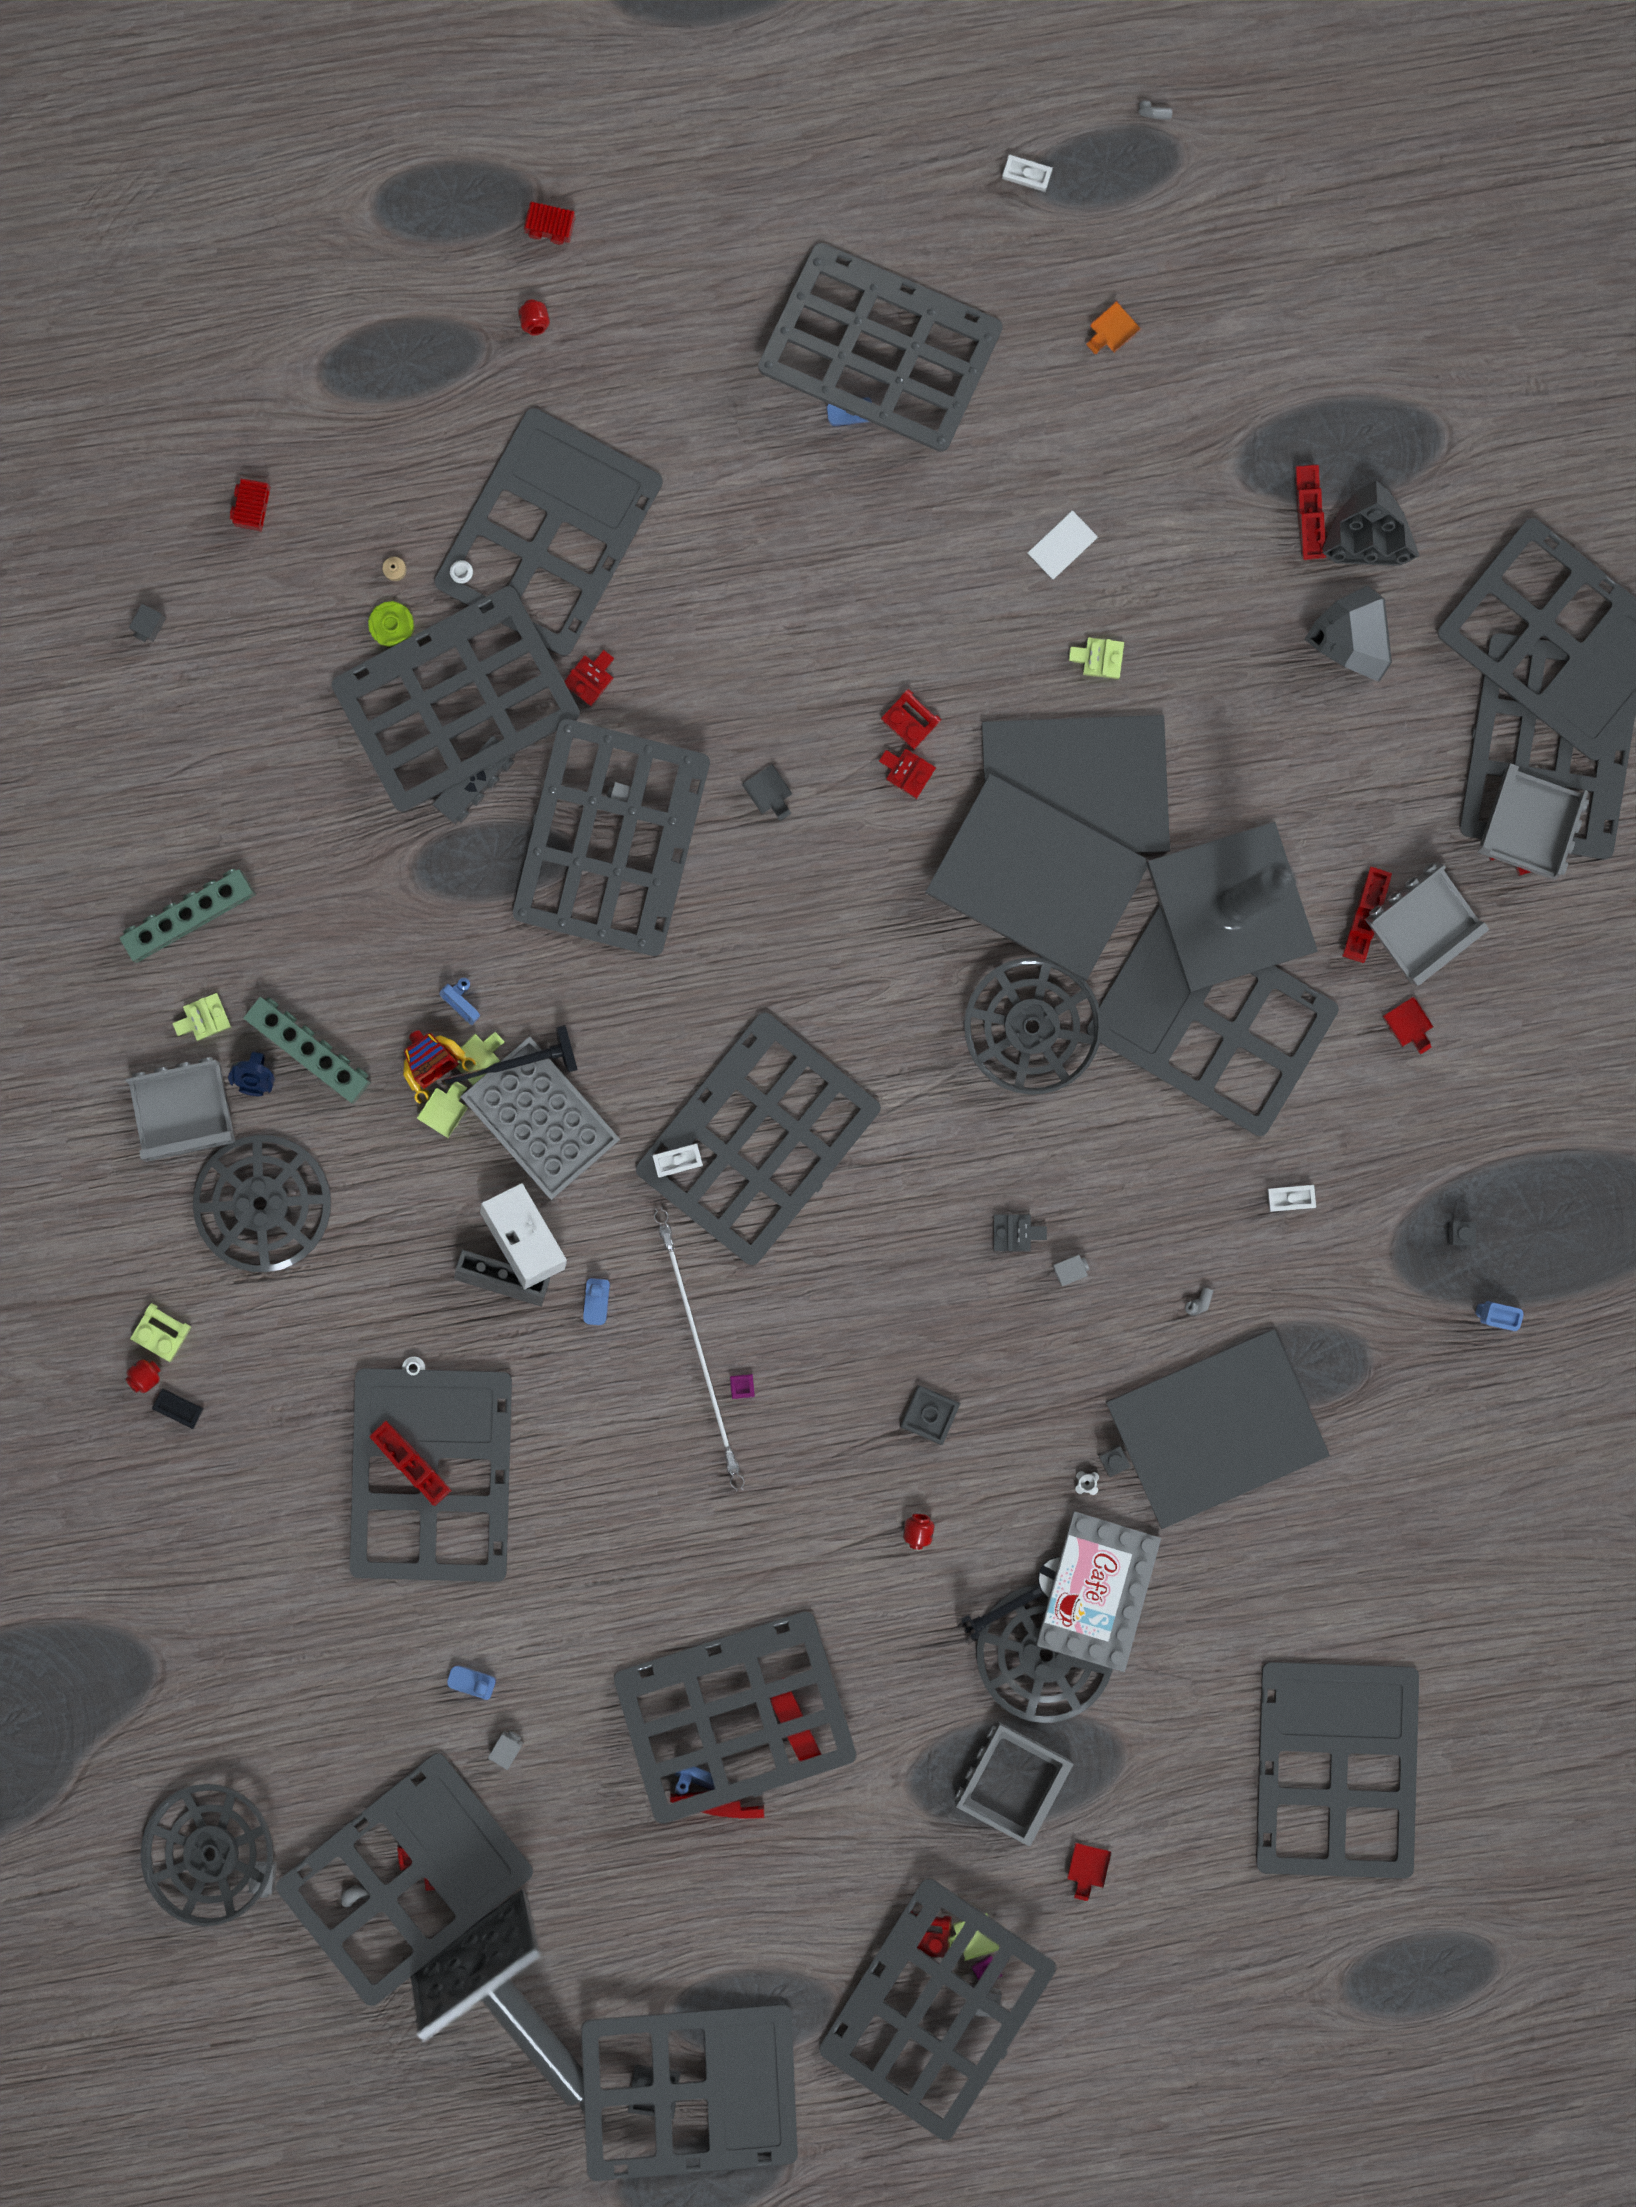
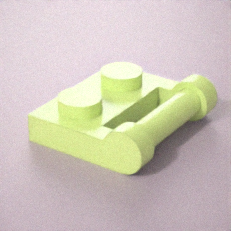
M151 1303L130 1339L171 1362L189 1333L191 1326L178 1322L158 1310V1306ZM152 1317L179 1332L177 1337L175 1338L150 1323Z

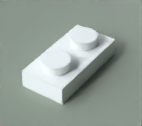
M1009 155L1002 179L1045 192L1052 168Z
M697 1144L653 1155L658 1178L703 1166Z
M1314 1185L1267 1189L1269 1212L1316 1208Z

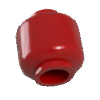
M531 299L526 301L518 310L520 325L523 331L534 336L546 331L550 324V319L544 303Z
M141 1359L126 1371L127 1377L125 1380L135 1393L138 1391L146 1393L160 1382L158 1373L161 1370L154 1361L148 1362Z
M913 1514L912 1517L905 1521L903 1539L906 1543L910 1544V1548L921 1550L932 1543L935 1525L929 1516Z

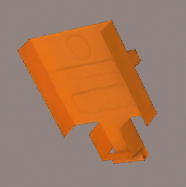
M1115 302L1091 323L1090 326L1097 334L1086 345L1095 355L1106 345L1115 353L1142 328Z

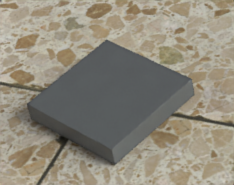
M918 1385L900 1427L943 1445L961 1403Z
M635 2064L632 2087L651 2085L653 2083V2068ZM669 2069L670 2082L679 2083L681 2071ZM676 2101L671 2104V2119H674ZM652 2103L629 2105L628 2113L654 2116V2105Z

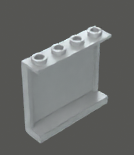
M1510 763L1504 770L1477 853L1556 880L1560 875H1564L1567 870L1568 862H1566L1568 854L1572 853L1575 846L1573 836L1574 833H1578L1581 827L1582 820H1579L1581 812L1584 813L1588 806L1589 800L1586 799L1588 791L1585 790L1580 794L1518 771L1519 766Z
M1431 863L1423 869L1424 873L1417 878L1414 877L1407 881L1405 888L1400 892L1392 893L1387 898L1388 901L1373 908L1369 912L1370 915L1365 919L1408 981L1416 986L1422 984L1489 930L1485 922L1478 920L1445 873V865L1439 863Z
M211 1057L203 1058L197 1064L190 1065V1062L180 1063L174 1069L168 1070L167 1067L157 1068L154 1070V1073L147 1075L145 1072L134 1073L131 1075L132 1078L126 1079V1083L130 1086L142 1150H139L141 1160L149 1162L235 1143L221 1066L217 1060H213Z

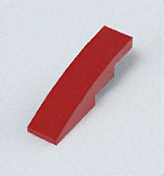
M1319 465L1295 466L1303 560L1326 558V555L1322 552L1325 544L1324 512L1322 511Z
M1374 867L1369 868L1342 957L1361 963L1366 961L1370 943L1375 933L1365 919L1370 915L1369 912L1373 908L1384 904L1392 873Z
M385 1421L369 1436L392 1464L407 1477L415 1488L421 1491L433 1506H436L452 1491L388 1421Z
M792 1691L770 1698L780 1723L803 1716ZM811 1729L787 1737L799 1762L822 1755Z
M708 1791L687 1792L683 1796L674 1793L670 1795V1802L674 1803ZM741 1800L701 1812L714 1816L739 1819L765 1817L764 1805L741 1807Z

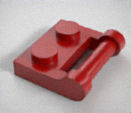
M907 689L884 714L881 720L915 750L942 719L938 715L934 716L913 696L914 693ZM906 702L929 722L925 728L902 707Z
M946 1915L944 1917H936L931 1925L942 1927V1932L927 1930L917 1948L929 1956L944 1958L950 1945L952 1917Z

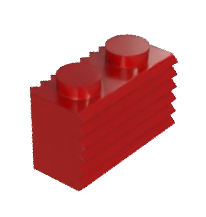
M530 201L524 225L525 233L528 234V237L536 240H541L542 237L549 238L552 243L563 245L564 242L570 243L576 218L575 212Z
M241 478L240 484H236L234 497L237 498V501L230 511V519L235 527L262 532L271 489L268 483Z

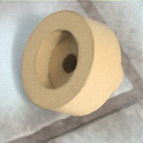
M390 557L383 564V573L389 580L399 581L406 574V566L400 558Z

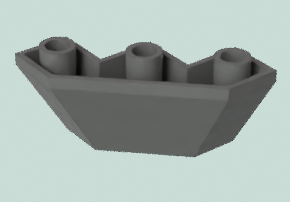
M1377 481L1357 490L1338 511L1322 549L1323 554L1338 564L1401 566L1419 557V552L1404 512L1390 491Z
M1365 586L1337 600L1316 620L1305 640L1320 653L1343 667L1373 680L1380 681L1392 663L1385 598L1370 586Z

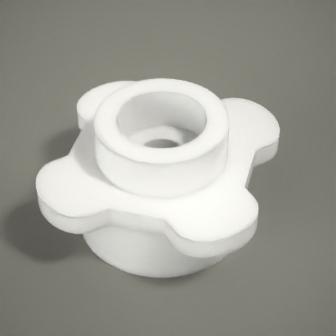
M1080 1471L1077 1473L1078 1485L1075 1487L1076 1492L1079 1494L1086 1492L1095 1495L1098 1492L1097 1480H1099V1475L1096 1472L1087 1474Z

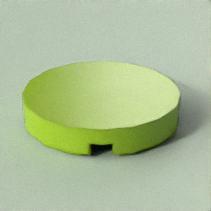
M394 601L383 602L374 608L369 617V631L375 641L380 645L390 648L412 636L414 619L409 609L402 604Z

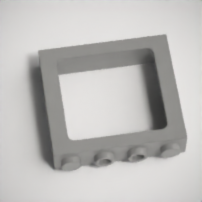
M998 1722L996 1727L992 1725L986 1738L989 1739L987 1745L980 1747L976 1755L978 1762L975 1767L971 1766L965 1776L967 1782L964 1788L959 1787L954 1797L957 1800L955 1804L960 1810L1030 1847L1074 1764L1071 1760ZM1001 1739H1006L1056 1766V1772L1028 1825L1025 1827L971 1799V1794Z

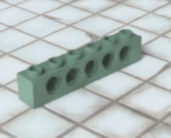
M231 869L223 874L224 878L217 882L212 880L203 885L204 889L200 892L195 893L193 891L183 897L184 901L177 905L171 903L163 908V913L157 916L155 914L150 915L143 920L144 923L138 927L134 925L124 930V935L119 938L132 961L138 963L256 896L243 871ZM225 886H231L232 893L228 897H223L221 894ZM210 897L212 900L211 906L203 909L201 905L202 900ZM190 908L192 911L191 918L183 920V910ZM165 920H170L172 927L169 931L164 932L162 930V923ZM146 931H150L152 934V939L148 943L142 941V935Z
M259 997L243 1019L350 1103L355 1104L371 1083L367 1080L369 1075L359 1067L355 1070L349 1066L351 1061L341 1053L338 1056L331 1051L333 1047L322 1039L320 1042L313 1037L315 1033L304 1025L302 1028L295 1023L297 1018L288 1011L284 1014L277 1009L279 1004L270 997L266 1000ZM276 1014L278 1023L270 1027L267 1023L268 1017ZM294 1028L296 1037L288 1041L285 1033L288 1029ZM311 1042L314 1045V1051L312 1054L306 1055L303 1047L306 1043ZM329 1056L332 1059V1065L328 1069H323L321 1061L324 1057ZM342 1071L350 1073V1080L347 1083H341L339 1080V1075Z

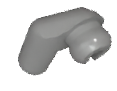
M1148 100L1139 103L1140 109L1138 111L1143 117L1170 120L1172 117L1171 108L1151 107V102Z
M1203 1287L1200 1298L1186 1303L1185 1311L1191 1316L1207 1311L1214 1290Z
M353 1885L342 1893L341 1904L344 1907H351L352 1903L359 1898L368 1900L370 1894L364 1886Z

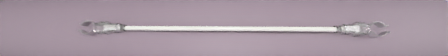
M659 1223L658 1231L671 1257L724 1442L727 1472L732 1476L735 1473L738 1475V1472H740L739 1462L736 1460L734 1452L728 1443L674 1255L673 1232L669 1224L661 1226V1223Z

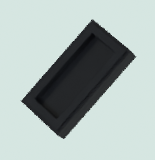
M162 1388L152 1410L194 1429L204 1408Z

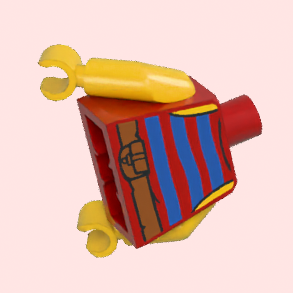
M414 1031L409 1036L412 1045L404 1051L406 1059L404 1060L403 1076L411 1090L416 1092L415 1101L422 1103L419 1094H425L427 1100H429L430 1093L425 1088L458 1066V1060L462 1062V1067L465 1071H469L464 1065L465 1061L471 1060L475 1066L476 1062L472 1058H467L465 1052L454 1040L441 1035L435 1037L431 1033L423 1036L421 1031Z

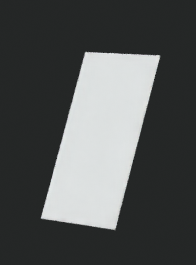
M1072 510L1028 554L1054 579L1092 544L1098 536Z

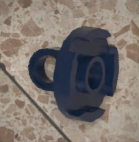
M252 1052L249 1061H240L233 1064L228 1075L229 1083L232 1086L233 1084L237 1085L239 1092L250 1096H263L264 1092L267 1091L270 1093L275 1078L273 1073L264 1066L265 1054Z

